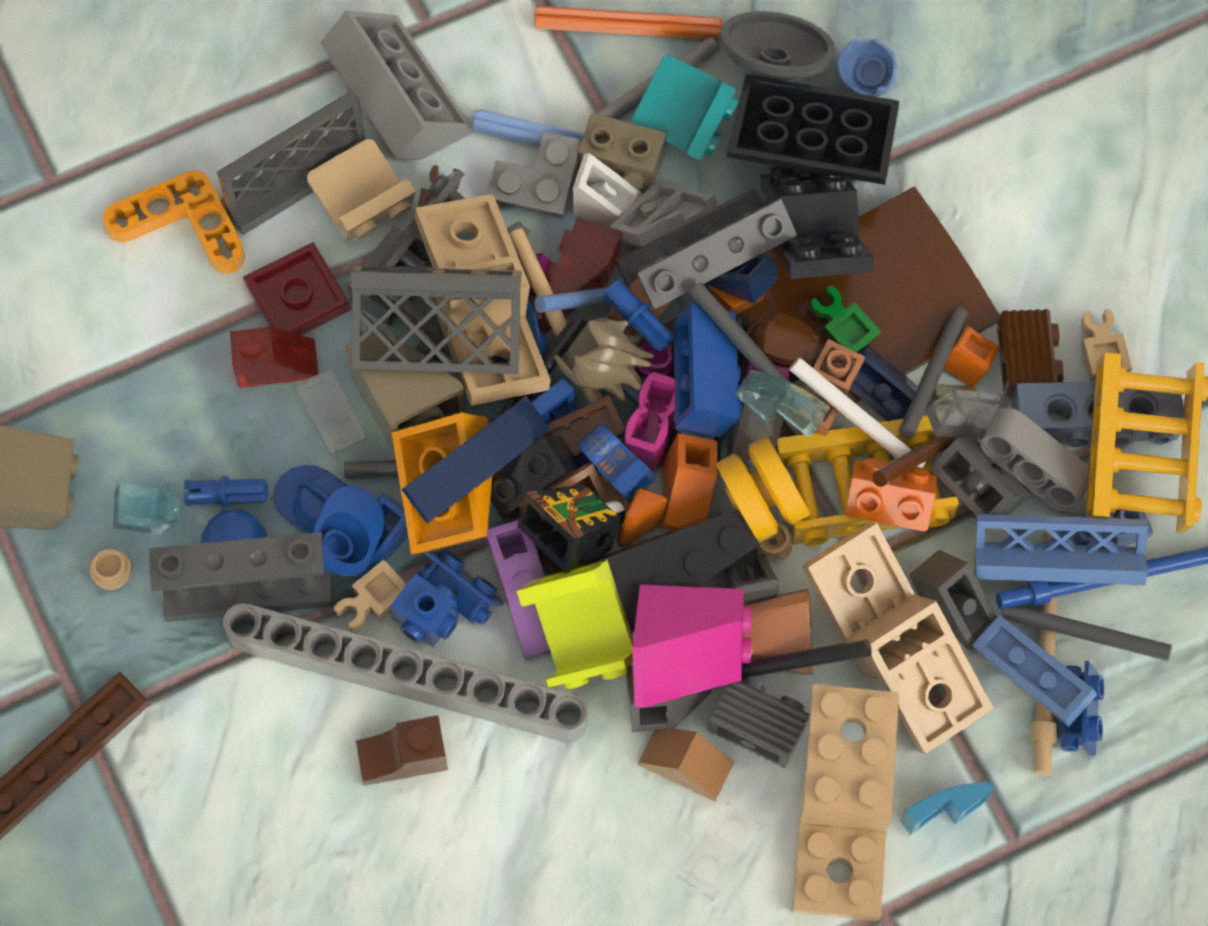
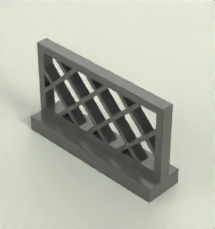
M352 90L217 171L223 193V198L220 201L227 215L242 235L312 194L313 190L307 182L308 173L366 140L359 98ZM327 130H330V131L328 132V134L323 137V135L326 133V131H327ZM294 150H297L294 155L289 157ZM260 171H263L260 176L256 177ZM242 174L239 179H234L235 177Z
M355 265L351 270V369L518 374L522 271ZM362 295H379L390 308L377 321L373 322L362 311ZM388 295L402 297L395 303ZM409 296H420L432 308L416 324L399 307ZM430 297L444 298L436 304ZM452 297L463 298L473 308V311L458 325L441 309ZM472 298H483L485 300L478 305ZM493 299H512L511 316L501 326H498L482 310ZM392 312H395L411 328L395 344L378 327ZM435 313L452 329L437 345L420 329ZM477 314L494 330L479 346L461 330ZM363 321L369 328L361 335ZM510 324L511 339L503 332ZM372 331L390 348L379 359L361 358V342ZM414 333L431 349L421 360H410L399 349ZM456 334L473 351L462 362L451 361L440 350ZM499 336L510 347V363H493L482 350ZM394 353L400 360L387 358ZM436 354L442 361L428 360ZM475 356H478L483 362H470V361H471Z

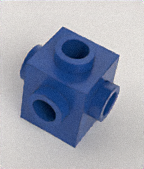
M415 574L390 605L393 620L402 625L400 627L402 633L415 643L420 644L423 640L434 647L440 638L446 640L459 623L457 618V602L454 600L456 596L443 584L436 582L432 585L418 574Z

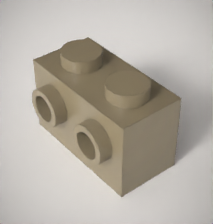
M591 113L577 152L578 171L584 154L590 153L636 189L648 190L656 181L665 154L666 132Z

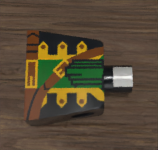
M583 485L526 492L517 527L566 573L607 554L612 549L618 526L624 522L625 511L620 502L614 500L604 503L588 487Z

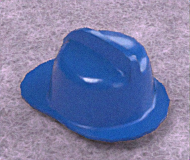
M301 465L290 469L280 477L274 489L273 499L277 511L288 522L307 534L312 533L323 505L331 493L343 486L349 485L321 467Z
M343 486L333 491L323 505L312 533H322L324 574L356 576L365 571L382 536L385 522L383 510L378 500L366 489L358 486Z

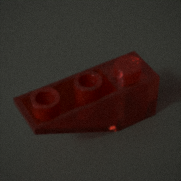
M577 217L572 231L566 229L563 233L559 245V252H562L558 264L552 262L546 274V279L553 294L598 289L607 285L616 265L614 259L618 258L622 251V232ZM533 304L539 329L547 333L552 327L545 313L538 312ZM577 308L563 309L561 311L564 317H567Z

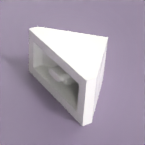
M590 153L584 154L573 186V215L612 224L642 196V192Z

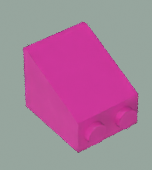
M640 585L632 647L635 707L644 708L741 681L742 664L751 663L752 638L744 637V633H751L752 607H744V589Z

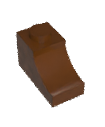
M438 715L398 722L394 728L384 733L356 740L364 786L448 770Z

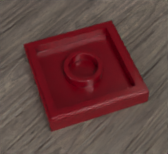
M314 242L243 277L247 289L280 346L351 310L349 301Z

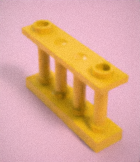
M1105 352L1097 361L1085 517L1109 518L1110 513H1115L1116 510L1177 516V533H1185L1194 526V522H1199L1202 502L1201 498L1196 497L1201 408L1202 401H1206L1208 397V376H1204V363L1196 362L1186 372V378L1127 372L1125 367H1121V354ZM1127 388L1185 395L1184 417L1175 418L1124 412L1123 408L1118 407L1119 392H1123ZM1123 428L1182 435L1181 459L1123 453L1120 448H1115L1116 432H1121ZM1119 469L1180 475L1178 499L1118 493V489L1112 488L1113 472L1117 473Z
M938 413L923 416L914 437L911 439L902 437L898 432L903 419L880 422L882 426L911 450L940 434L941 430ZM857 426L829 430L826 436L815 432L776 439L775 450L784 467L793 471L796 488L811 514L804 518L803 521L793 524L792 544L804 543L805 546H818L826 543L831 538L849 536L867 523L874 522L848 517L845 514L852 478L849 461L852 457L868 455L870 458L879 459L889 464L891 461L888 451ZM932 458L926 461L923 469L927 470L931 475H935L930 469L933 465ZM828 461L829 464H833L844 514L819 518L809 467L813 463ZM937 481L929 527L947 524L951 519H954L959 506L958 497L941 499ZM875 522L880 530L900 528L899 526Z

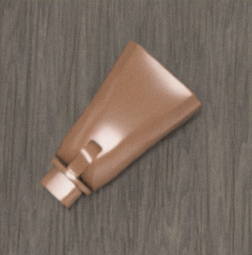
M808 589L744 603V607H752L751 633H744V637L752 638L751 660L812 649ZM813 666L788 670L786 672L813 674Z

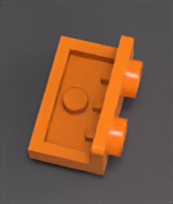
M868 458L864 461L855 460L845 511L848 517L919 531L928 530L936 495L937 475H931L927 470L915 467L889 484L878 487L874 484L872 475L875 471L886 466L887 463L874 458Z

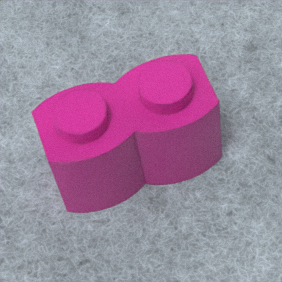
M655 372L651 373L642 384L639 393L638 409L630 417L625 430V446L651 471H654L662 462L667 449L668 434L675 427V379Z

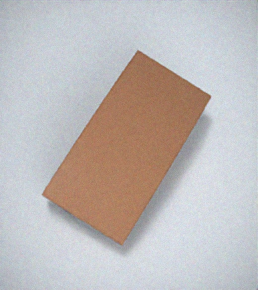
M828 339L813 368L847 396L865 360V356ZM806 384L800 395L810 407L799 417L791 410L789 419L826 436L839 411Z

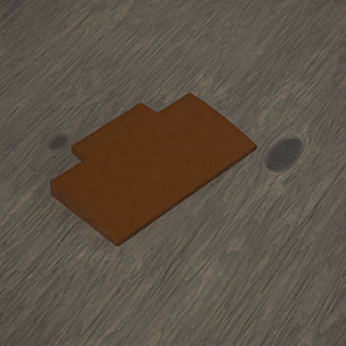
M915 186L858 217L859 239L873 255L874 272L791 279L775 255L774 248L761 255L775 260L779 279L765 292L762 301L739 313L749 318L747 335L750 334L757 323L761 322L772 311H779L805 323L815 333L820 335L819 348L823 349L828 341V337L822 330L829 322L826 319L814 316L809 309V304L815 298L822 306H831L830 299L824 294L825 290L831 285L841 294V304L845 309L855 302L877 326L881 333L868 346L877 351L904 375L911 373L930 361L953 307L959 306L968 312L958 337L966 326L981 333L997 324L1000 318V314L964 256ZM703 284V285L710 291V289L708 288V285H707V284ZM676 318L664 324L673 335V322ZM673 339L672 342H671L668 346L670 347V349H671V351H672V354H673V356H674V339ZM744 356L738 400L742 403V413L734 427L731 455L734 453L740 456L745 466L753 463L748 454V445L767 435L775 449L777 438L796 435L792 433V429L788 424L783 421V406L781 405L783 399L778 394L742 388L743 374L748 365ZM780 364L781 367L790 368L789 365H781V364ZM673 366V368H672L670 374L668 375V377H671V378H674V379H675V377H674V366ZM790 371L788 381L792 385L799 379L792 376ZM849 391L847 397L853 402L858 403L862 400L854 392Z

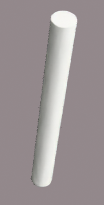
M798 357L790 366L789 370L896 459L911 451L908 446L803 359ZM926 461L918 465L917 467L923 468Z

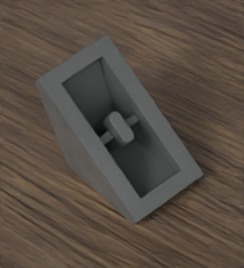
M758 551L748 552L724 569L728 589H744V603L778 595V579L763 553L758 554Z

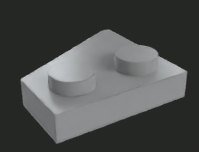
M657 180L609 228L613 239L644 247L713 212L718 208V204L714 194Z

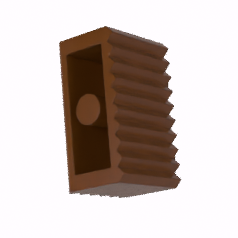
M1022 309L1019 311H1002L997 324V338L1000 348L1004 399L1012 398L1015 387L1019 383L1063 382L1062 360H1055L1054 347L1059 346L1058 323H1051L1050 310L1037 309L1033 311L1029 309L1025 311Z

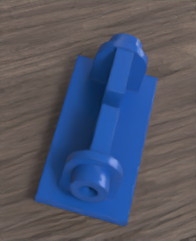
M445 550L443 554L439 552H428L426 554L434 562L432 565L426 562L418 571V575L432 585L439 582L451 591L456 590L458 595L454 600L457 602L458 612L470 623L474 624L477 622L481 626L484 625L492 614L488 607L490 605L502 606L504 604L501 599L494 595L497 592V588L481 576L477 575L475 579L463 570L466 564L453 553Z
M1085 661L1084 672H1082V668L1079 666L1071 665L1066 666V668L1093 688L1097 696L1069 727L1058 719L1057 741L1061 743V750L1076 752L1079 749V745H1084L1091 755H1096V741H1102L1103 738L1102 718L1097 716L1098 700L1104 699L1105 686L1103 676L1098 674L1089 661Z

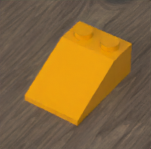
M459 413L391 432L400 489L404 488L488 425V418ZM492 476L427 524L401 490L411 555L487 537Z

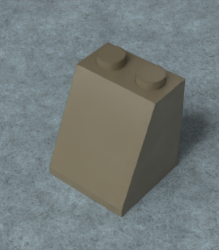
M380 327L394 344L399 340L390 332ZM372 331L361 342V358L379 359L390 348ZM352 339L350 343L345 344L351 378L394 455L391 432L451 415L467 413L464 387L459 380L449 373L442 371L351 369ZM405 343L399 347L410 360H421L424 357ZM394 353L387 358L400 360Z
M0 425V528L56 529L64 517L71 515L74 494L68 492L69 481L74 479L79 461L78 455L73 454L74 439Z

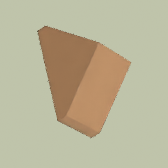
M675 728L654 730L638 762L639 766L713 801H716L734 764L730 758L698 732Z

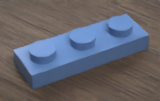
M1001 615L972 644V647L979 655L1068 727L1097 696L1093 688Z

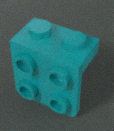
M667 55L662 58L633 115L632 121L633 124L666 132V142L701 161L704 153L709 156L712 155L721 137L715 131L722 118L729 121L739 99L733 97L736 91L734 87L673 56Z

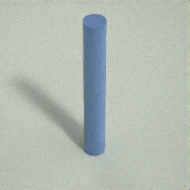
M609 287L538 296L534 301V306L538 312L542 313L606 304L607 302L602 296Z

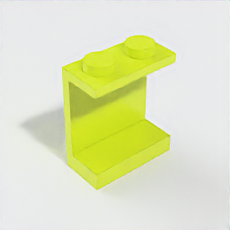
M607 560L578 567L570 572L565 573L563 571L530 580L517 590L521 607L535 604L551 651L556 671L546 679L548 688L563 684L564 688L568 690L587 684L589 677L602 674L604 680H609L628 672L627 667L633 662V637Z

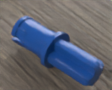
M621 279L615 281L604 292L602 298L629 323L626 327L628 329L634 327L656 350L662 351L672 342L674 335L650 311L651 305L649 303L644 304Z
M222 476L221 480H185L184 489L189 491V493H184L186 506L221 504L223 508H229L230 504L264 503L268 497V484L263 478L229 480L228 476Z

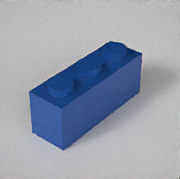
M691 302L673 322L676 428L720 438L733 424L738 422L742 413V403L738 400V382L741 376V368L737 365V347L698 303ZM727 311L736 321V314L734 312Z

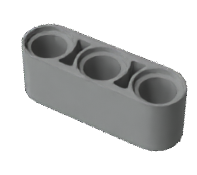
M1013 408L997 410L981 440L980 447L983 453L1053 509L1064 513L1076 511L1088 488L1089 466L1020 411Z

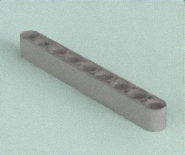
M240 603L233 605L227 610L223 618V626L230 644L234 649L243 653L562 742L577 741L587 730L586 704L579 696L569 692L548 688L540 684L251 604ZM252 622L255 624L252 631L247 634L235 633V629L240 623ZM282 633H292L295 635L293 641L288 645L280 646L274 643L275 639ZM322 644L335 646V650L329 656L319 657L314 654L316 648ZM363 655H371L376 658L374 664L367 668H359L354 665L355 661ZM403 666H411L416 669L414 676L406 680L399 679L394 674ZM444 677H451L457 681L455 687L448 691L437 689L435 684ZM485 688L493 689L498 693L497 697L490 702H481L475 696L480 690ZM526 699L533 700L539 705L537 710L530 714L521 713L516 707L518 703ZM564 711H573L580 718L575 724L564 725L557 720V717Z

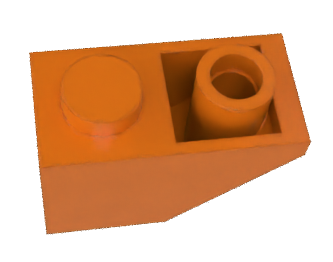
M677 434L663 459L662 496L667 498V505L662 518V529L674 530L708 517L717 479V466L715 464L717 463L716 440Z

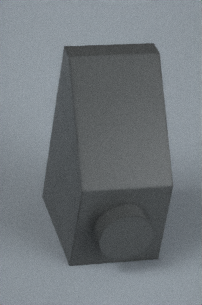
M938 550L909 574V577L921 597L935 600L938 603L955 637L966 649L972 651L974 649L972 644L991 625L997 616L969 563Z

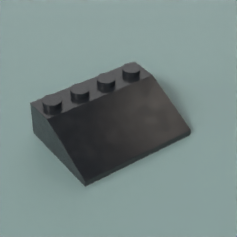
M745 74L727 157L885 185L900 101Z

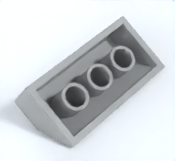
M345 11L320 42L329 56L330 63L338 69L348 84V90H352L359 98V103L367 113V119L377 128L386 142L388 151L396 159L422 160L470 135L473 131L472 125L397 15Z

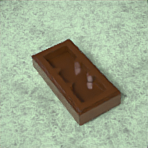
M610 395L548 423L547 425L551 430L544 436H562L576 458L583 455L576 445L599 423H602L617 438L625 435L626 429Z

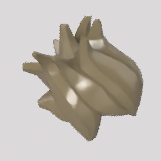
M599 318L590 320L568 348L566 360H563L557 354L554 356V359L564 374L575 385L581 388L604 389L611 392V395H614L617 399L624 401L625 396L621 383L639 390L643 381L634 366L650 367L651 363L641 358H653L654 354L636 346L643 340L641 334L628 336L623 333L629 324L626 320Z

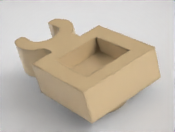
M1110 309L1104 310L1102 315L1104 324L1102 325L1094 324L1089 312H1084L1081 320L1083 332L1090 337L1084 338L1081 344L1089 381H1095L1097 361L1105 352L1121 354V367H1125L1127 372L1132 371L1123 333L1111 334L1114 315Z
M382 560L352 585L353 592L357 596L339 601L334 607L335 615L339 618L347 611L355 612L357 616L348 624L350 632L356 633L364 627L366 616L371 612L379 620L390 613V605L407 584L385 560Z

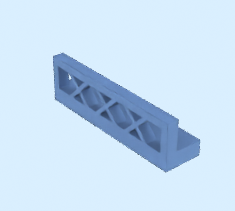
M977 514L974 551L975 576L977 579L1146 585L1147 565L1145 550L1148 532L1147 519ZM985 528L1004 529L1011 536L1002 542H985ZM1034 530H1046L1053 537L1044 544L1032 543L1026 536ZM1078 531L1089 532L1095 537L1087 545H1075L1068 538ZM1119 533H1137L1135 547L1117 546L1111 539Z

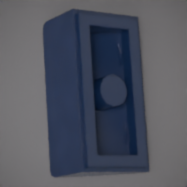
M867 346L861 353V355L865 356V360L850 390L887 421L904 419L918 385L872 347Z

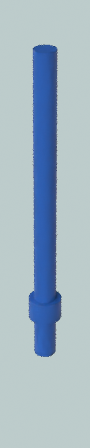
M1208 547L1146 560L1147 577L1208 564ZM1029 581L1026 583V587L996 593V602L999 609L1030 603L1031 606H1038L1050 603L1051 598L1114 584Z

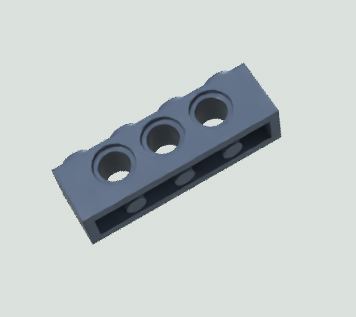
M1095 381L1019 383L1016 385L1011 398L1013 409L1023 413L1059 443H1068L1071 447H1084L1091 444L1093 417L1089 412L1093 411ZM1127 388L1123 392H1119L1118 407L1123 408L1124 412L1131 413L1130 410H1139L1147 415L1184 417L1182 394ZM1048 413H1060L1066 421H1055ZM1122 428L1121 432H1116L1115 446L1128 445L1133 441H1149L1154 445H1164L1177 440L1179 435Z

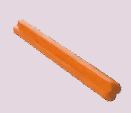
M538 6L535 10L534 24L538 29L694 39L713 37L715 40H720L723 19L708 16Z

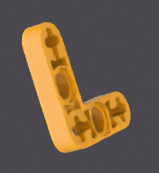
M200 171L185 172L113 203L104 212L103 222L107 234L117 242L134 240L187 217L210 264L216 271L229 274L236 272L244 264L245 254L241 240L210 179ZM195 185L197 189H200L201 194L194 196L189 192V187ZM177 192L178 197L181 200V204L176 205L175 198L173 195V193ZM156 199H164L169 202V207L163 213L153 214L148 211L149 204ZM141 208L144 217V220L140 221L139 216L136 213V209ZM214 214L221 218V223L214 229L208 230L200 226L201 219L206 215ZM122 216L128 223V225L123 228H121V226L117 223L116 220L117 218ZM222 238L228 251L232 252L233 257L225 259L220 253L217 241Z

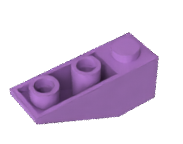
M519 520L487 529L486 542L525 660L551 651L535 604L521 607L517 590L530 580L545 576L534 542L517 527Z

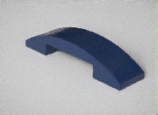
M526 396L401 490L427 524L503 468L551 429Z

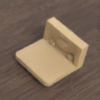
M372 139L360 142L313 169L307 175L309 186L345 243L355 237L362 239L378 228L377 224L389 217L394 220L407 213L412 208L411 204H413L416 193L408 178L402 182L399 181L379 147Z

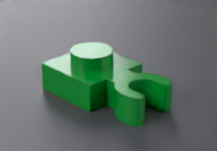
M831 285L824 292L826 297L830 299L831 306L824 307L815 298L809 304V309L814 316L826 319L829 322L822 330L828 339L856 353L862 351L881 333L855 302L845 309L841 304V294Z

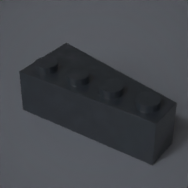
M727 509L672 531L648 538L637 544L605 554L582 566L604 560L608 561L632 633L635 630L640 585L699 587L760 544L736 509Z

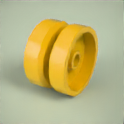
M767 435L748 445V454L757 469L753 473H749L741 457L734 453L715 463L727 485L724 489L742 519L748 523L759 543L778 533V524L769 509L770 507L777 505L785 521L792 525L811 515Z

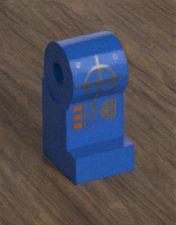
M599 423L576 445L596 467V470L629 504L632 502L636 490H639V488L646 489L656 479L650 468L622 444L602 423Z

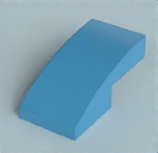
M979 782L945 789L906 809L900 822L910 835L944 811L957 824L986 803L992 796L995 788L990 782Z

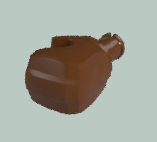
M779 311L768 313L761 322L754 326L748 335L770 361L781 365L791 366L800 357L813 368L823 350L819 348V334L815 333L805 323Z

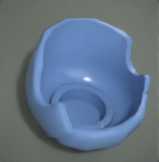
M854 39L839 53L837 70L841 83L849 92L878 97L890 90L895 83L898 65L893 51L879 40Z

